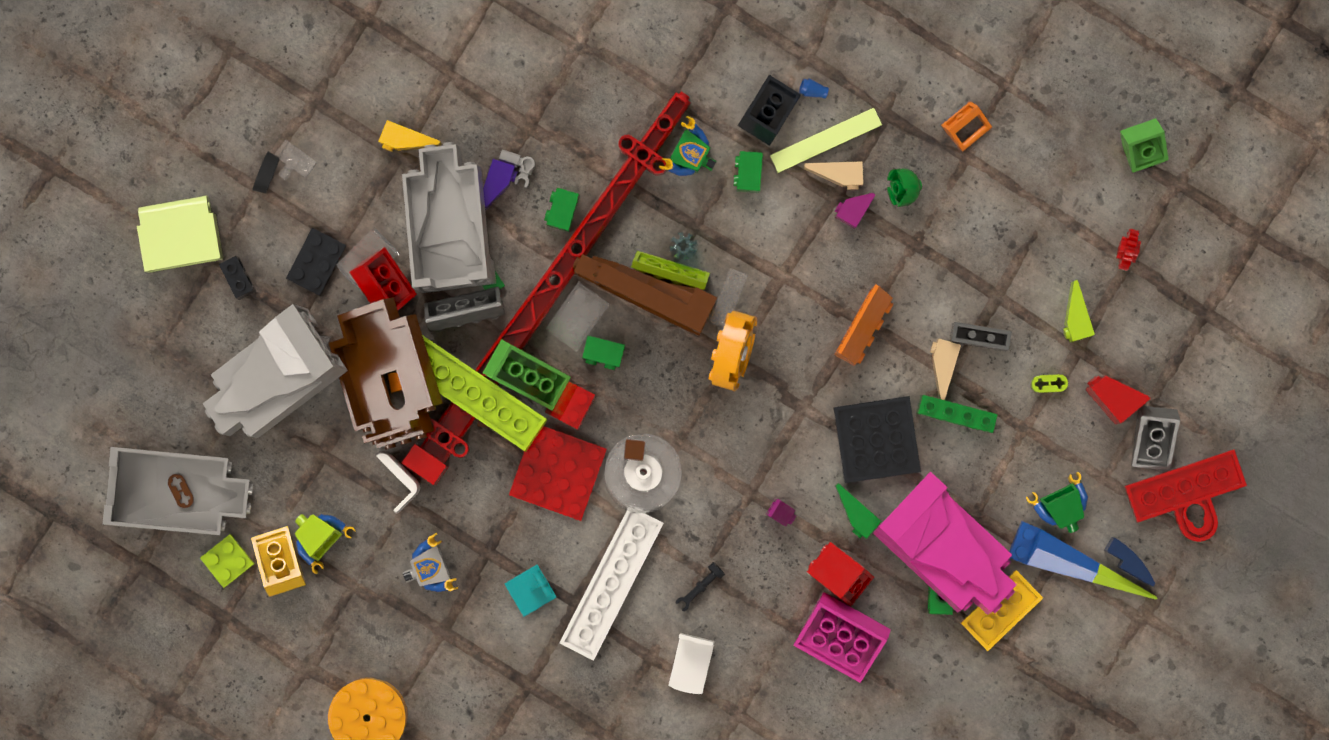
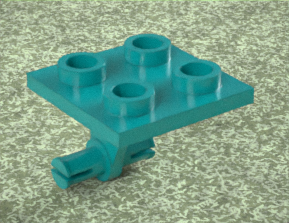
M538 564L505 583L507 590L523 617L557 597Z

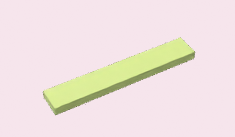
M872 108L770 155V158L777 173H780L880 127L882 124L875 109Z

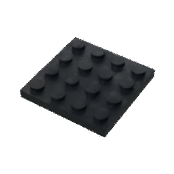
M910 396L833 407L844 483L921 472Z

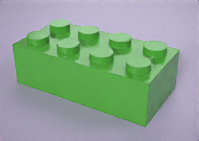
M502 339L483 371V374L552 411L571 378L564 372Z

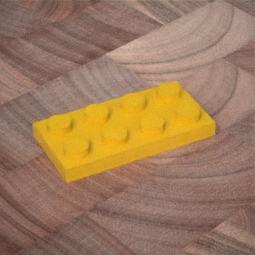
M1017 570L1009 576L1017 584L1013 588L1015 593L1008 600L1004 598L1000 602L1003 606L995 614L991 612L987 615L977 606L961 622L987 651L1043 599Z

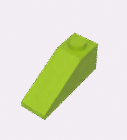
M1078 280L1071 282L1064 323L1065 328H1063L1064 336L1070 342L1095 335Z

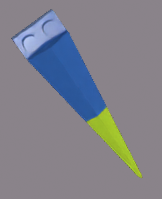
M1021 521L1009 550L1012 554L1011 559L1029 566L1144 597L1158 599L1155 595L1044 530Z

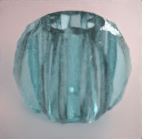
M683 232L678 233L679 239L673 236L670 240L676 245L669 246L670 252L677 251V254L674 255L675 258L679 259L680 255H684V260H688V253L694 256L697 252L692 249L693 246H698L697 240L691 242L692 234L688 233L687 237H683ZM682 241H685L686 245L689 246V248H685V251H682L681 247L678 246V244H682Z

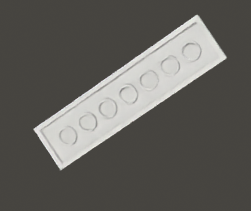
M629 506L560 644L594 661L664 524L663 522Z

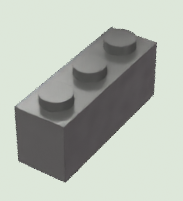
M954 322L952 323L949 342L1008 351L1012 331Z

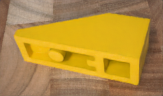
M388 120L378 141L382 144L383 149L391 152L393 149L401 151L423 149L425 145H436V147L442 145L441 141Z

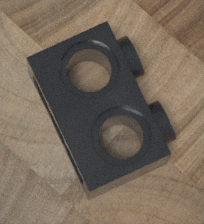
M234 256L219 264L236 299L241 300L256 292L238 256Z

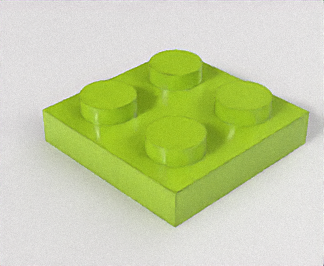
M229 534L200 557L223 588L227 587L255 564L232 534Z

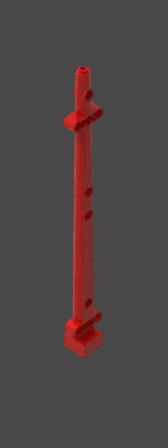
M675 92L641 141L630 135H624L619 139V150L628 159L477 366L476 372L497 386L500 384L483 374V371L501 339L521 350L524 349L575 274L573 264L576 258H581L582 254L588 255L644 171L647 170L655 176H661L666 172L663 169L656 171L653 168V164L661 162L664 166L666 165V162L662 160L663 157L658 155L657 152L691 104L688 95L683 92ZM662 120H667L670 126L663 129L659 123ZM629 140L633 145L630 149H625L621 145L622 142ZM640 151H645L648 153V158L640 160L637 154ZM576 244L582 246V252L579 254H574L571 250ZM552 276L560 278L558 285L550 284L549 281ZM451 402L438 422L430 418L434 425V431L427 433L428 437L425 438L420 446L414 444L402 461V464L436 486L449 468L445 463L451 454L459 458L468 455L469 446L462 438L476 418ZM442 433L449 434L450 439L447 443L440 442L439 436ZM457 444L465 445V452L463 454L455 452Z

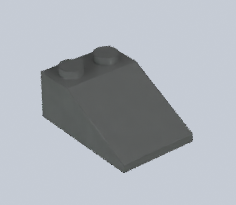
M1141 406L1138 409L1132 467L1170 471L1180 424L1177 409Z

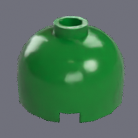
M892 169L888 174L887 181H890L891 188L887 187V191L893 205H898L897 207L908 206L918 199L922 189V182L912 170Z

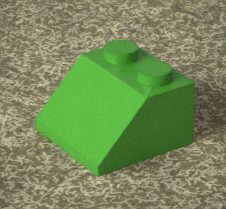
M1156 118L1120 131L1122 146L1132 173L1168 161L1165 132Z

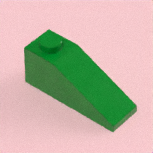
M837 483L835 488L849 523L854 528L852 532L860 539L862 536L867 539L882 521Z

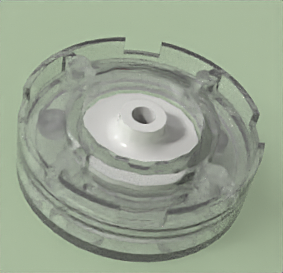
M651 434L628 436L622 439L609 453L604 467V483L608 494L620 507L634 513H650L666 506L675 496L682 479L680 459L675 449L664 439ZM626 439L645 441L643 461L624 459Z

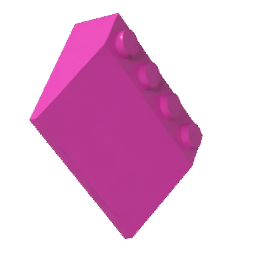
M823 592L793 646L861 683L888 640L891 629Z

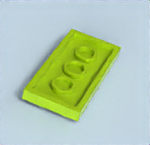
M640 251L636 252L631 268H634V270L643 274L646 272L653 274V277L657 279L666 278L670 279L674 284H686L690 288L696 289L697 287L705 290L710 275L709 272Z

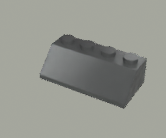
M499 287L424 303L425 321L430 332H440L445 328L461 327L466 323H479L484 319H497L501 315H505Z

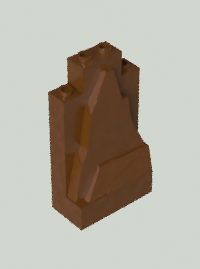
M582 254L581 258L577 257L573 264L575 275L698 337L717 301V297L697 287L695 289L668 284L622 264L593 256V258Z

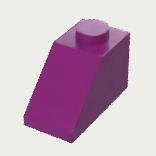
M869 193L846 199L844 203L840 202L834 211L838 213L835 218L855 229L875 194Z

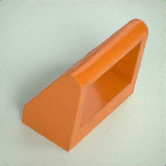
M971 101L941 125L962 152L992 128L980 108ZM977 116L984 125L964 142H961L956 133Z

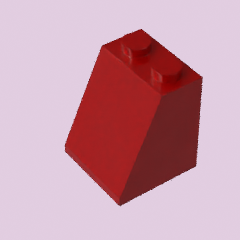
M1098 375L1093 377L1087 383L1089 386L1085 389L1114 424H1121L1150 400L1148 395L1108 376L1100 377Z
M568 382L553 411L547 408L545 413L579 430L596 395Z
M832 542L821 549L819 557L810 563L807 571L808 574L850 607H852L874 579V576Z

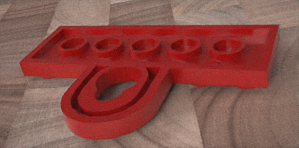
M1235 449L1124 487L1137 523L1173 511L1183 536L1191 541L1201 542L1211 538L1218 527V518L1211 498L1245 487L1247 484ZM1192 504H1198L1204 511V525L1201 528H1196L1193 522L1188 520L1186 516L1187 508Z

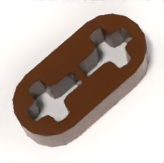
M180 474L171 475L168 479V486L177 504L182 508L192 506L194 497L184 477ZM176 477L177 479L182 480V482L179 483L181 490H178L176 486L171 485V483L173 482L172 478ZM183 491L185 496H190L188 505L180 503L182 499L180 492Z

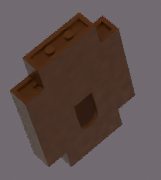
M387 298L337 315L344 338L330 342L329 347L331 353L338 355L348 370L339 377L354 430H363V433L372 431V434L362 436L364 444L372 442V445H376L377 448L385 447V450L395 448V443L400 442L403 445L412 442L411 438L416 437V440L428 437L427 433L434 431L428 412L436 410V406L443 404L416 314L400 318L394 298ZM395 370L397 371L405 398V404L401 409H396L391 404L383 374Z

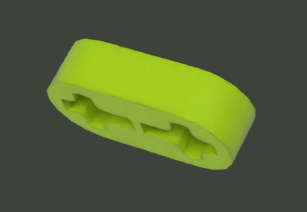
M1060 374L1040 375L1034 377L1031 381V388L1036 393L1061 392L1068 386L1067 378ZM1057 378H1060V381H1064V385H1061L1060 389H1058V386L1051 385V382H1055ZM1038 379H1041V382H1048V386H1042L1041 390H1039L1035 383L1038 382Z

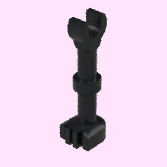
M712 562L708 566L711 573L701 582L698 581L694 589L685 597H679L676 600V604L680 601L686 603V606L682 609L683 612L688 610L690 602L699 593L707 590L706 587L715 578L721 579L725 575L716 563Z

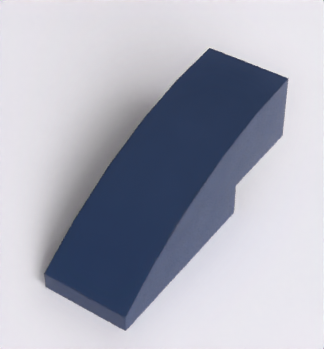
M1111 537L1104 551L1120 559L1117 567L1147 585L1154 587L1155 582L1141 559L1124 543L1115 537Z

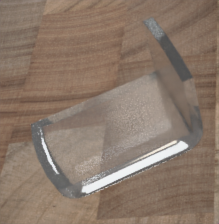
M374 227L336 265L340 272L353 285L359 288L349 271L384 247L392 258L395 255L398 256L400 252Z

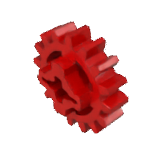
M1130 228L1126 237L1122 236L1116 256L1119 259L1118 269L1127 271L1131 262H1136L1141 241L1138 240V230Z

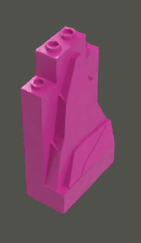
M930 472L873 534L957 613L962 609L966 611L973 604L970 601L972 600L987 615L991 612L995 614L1003 606L1000 602L1004 598L1008 600L1015 593L1013 588L1017 584L1002 571L1011 562L1009 558L1012 554L957 504L946 491L948 487Z

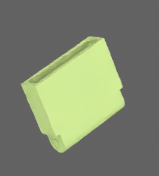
M208 196L138 208L140 226H137L145 272L150 273L223 260L216 214L211 213Z

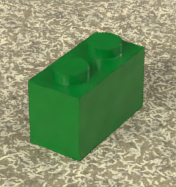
M740 151L739 156H735V167H738V175H734L733 186H737V191L760 193L763 153Z
M557 188L556 192L552 191L549 201L552 203L551 210L547 209L544 221H547L546 225L569 232L580 195L561 188Z
M587 336L582 359H586L585 363L596 366L598 362L605 364L604 368L615 370L616 367L620 368L625 345Z

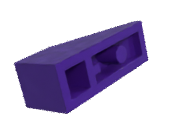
M495 159L492 160L483 187L485 211L510 186L511 182H515L518 172L515 171L516 167L514 165Z

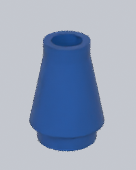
M810 78L803 79L799 89V93L805 97L826 99L829 91L828 87Z

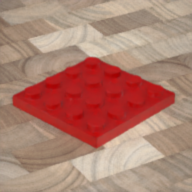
M543 426L528 450L524 451L509 495L581 521L607 449Z

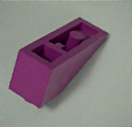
M777 498L774 499L765 514L785 527L787 524L791 525L797 516L794 514L795 509Z

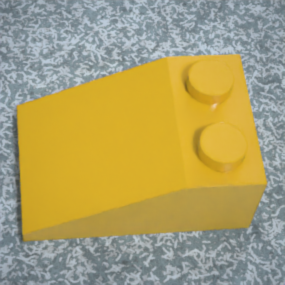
M288 526L251 538L263 586L269 597L306 585Z

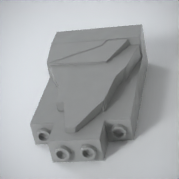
M454 142L443 143V146L438 147L436 145H425L423 149H419L421 172L419 170H409L407 174H402L412 288L421 293L496 284L494 261L489 254L481 167L475 164V162H467L462 166L461 148L454 144Z
M295 304L289 306L259 331L260 336L257 340L211 374L214 379L213 384L220 391L205 401L203 405L206 408L205 413L215 422V429L219 434L231 436L242 428L248 437L259 438L348 371L339 356L330 353L314 328L317 322L307 308Z
M111 447L103 524L221 535V531H225L226 520H222L223 516L246 518V514H250L251 503L247 502L248 495H252L253 484H250V479L227 477V474H231L232 462H228L229 458ZM180 474L184 477L194 497L192 506L182 508L177 504L168 486V479L171 475ZM176 477L172 478L173 482L171 483V485L176 486L178 490H181L179 483L182 482V480L177 479ZM183 491L180 492L182 496L180 503L188 505L190 496H185Z

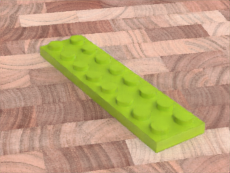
M423 336L440 394L526 452L547 422V419Z

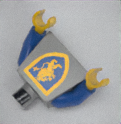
M435 533L416 548L412 554L413 559L410 561L412 569L403 572L406 583L417 579L419 586H423L426 590L430 591L457 590L458 587H453L452 582L457 579H451L439 548V544L442 541H435L434 537L438 535Z

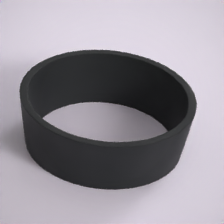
M269 151L265 155L252 189L253 191L265 194L280 160L279 157Z

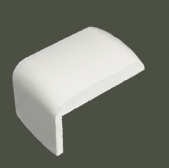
M385 451L379 452L376 456L411 491L393 510L397 514L419 493L420 483L392 454Z
M680 633L668 686L687 693L702 694L715 641Z

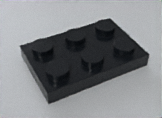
M312 228L286 279L321 296L347 245Z

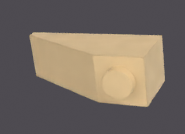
M862 162L804 164V170L841 187H847V190H859V187L863 186Z
M937 339L936 342L932 343L930 353H933L932 363L938 397L945 400L961 345L943 339Z

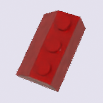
M385 247L349 271L370 304L382 299L394 298L397 310H399L417 295Z

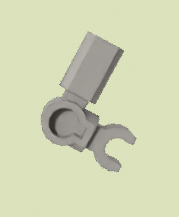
M502 149L499 161L514 165L516 168L520 166L519 172L521 173L515 178V185H518L520 179H524L526 181L524 187L527 188L529 186L528 176L532 174L535 168L534 160L528 156L520 158L521 155Z

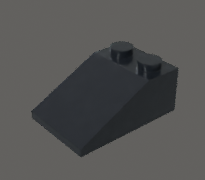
M768 75L737 126L770 146L801 94Z

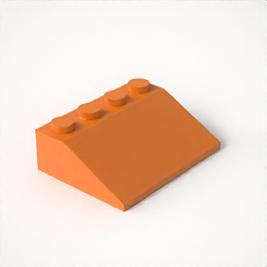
M877 284L870 289L834 354L853 366L856 363L860 364L865 356V353H863L865 347L871 346L875 338L872 336L875 329L879 331L884 322L881 318L884 313L888 314L893 306V303H891L893 298Z

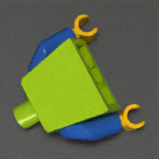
M302 514L295 520V523L300 527L295 532L298 554L308 565H312V572L318 574L314 566L319 565L324 569L323 563L319 560L342 536L341 531L344 532L347 538H352L346 532L348 529L353 531L355 529L351 526L346 527L344 522L334 516L321 514L317 517L312 514L307 518Z

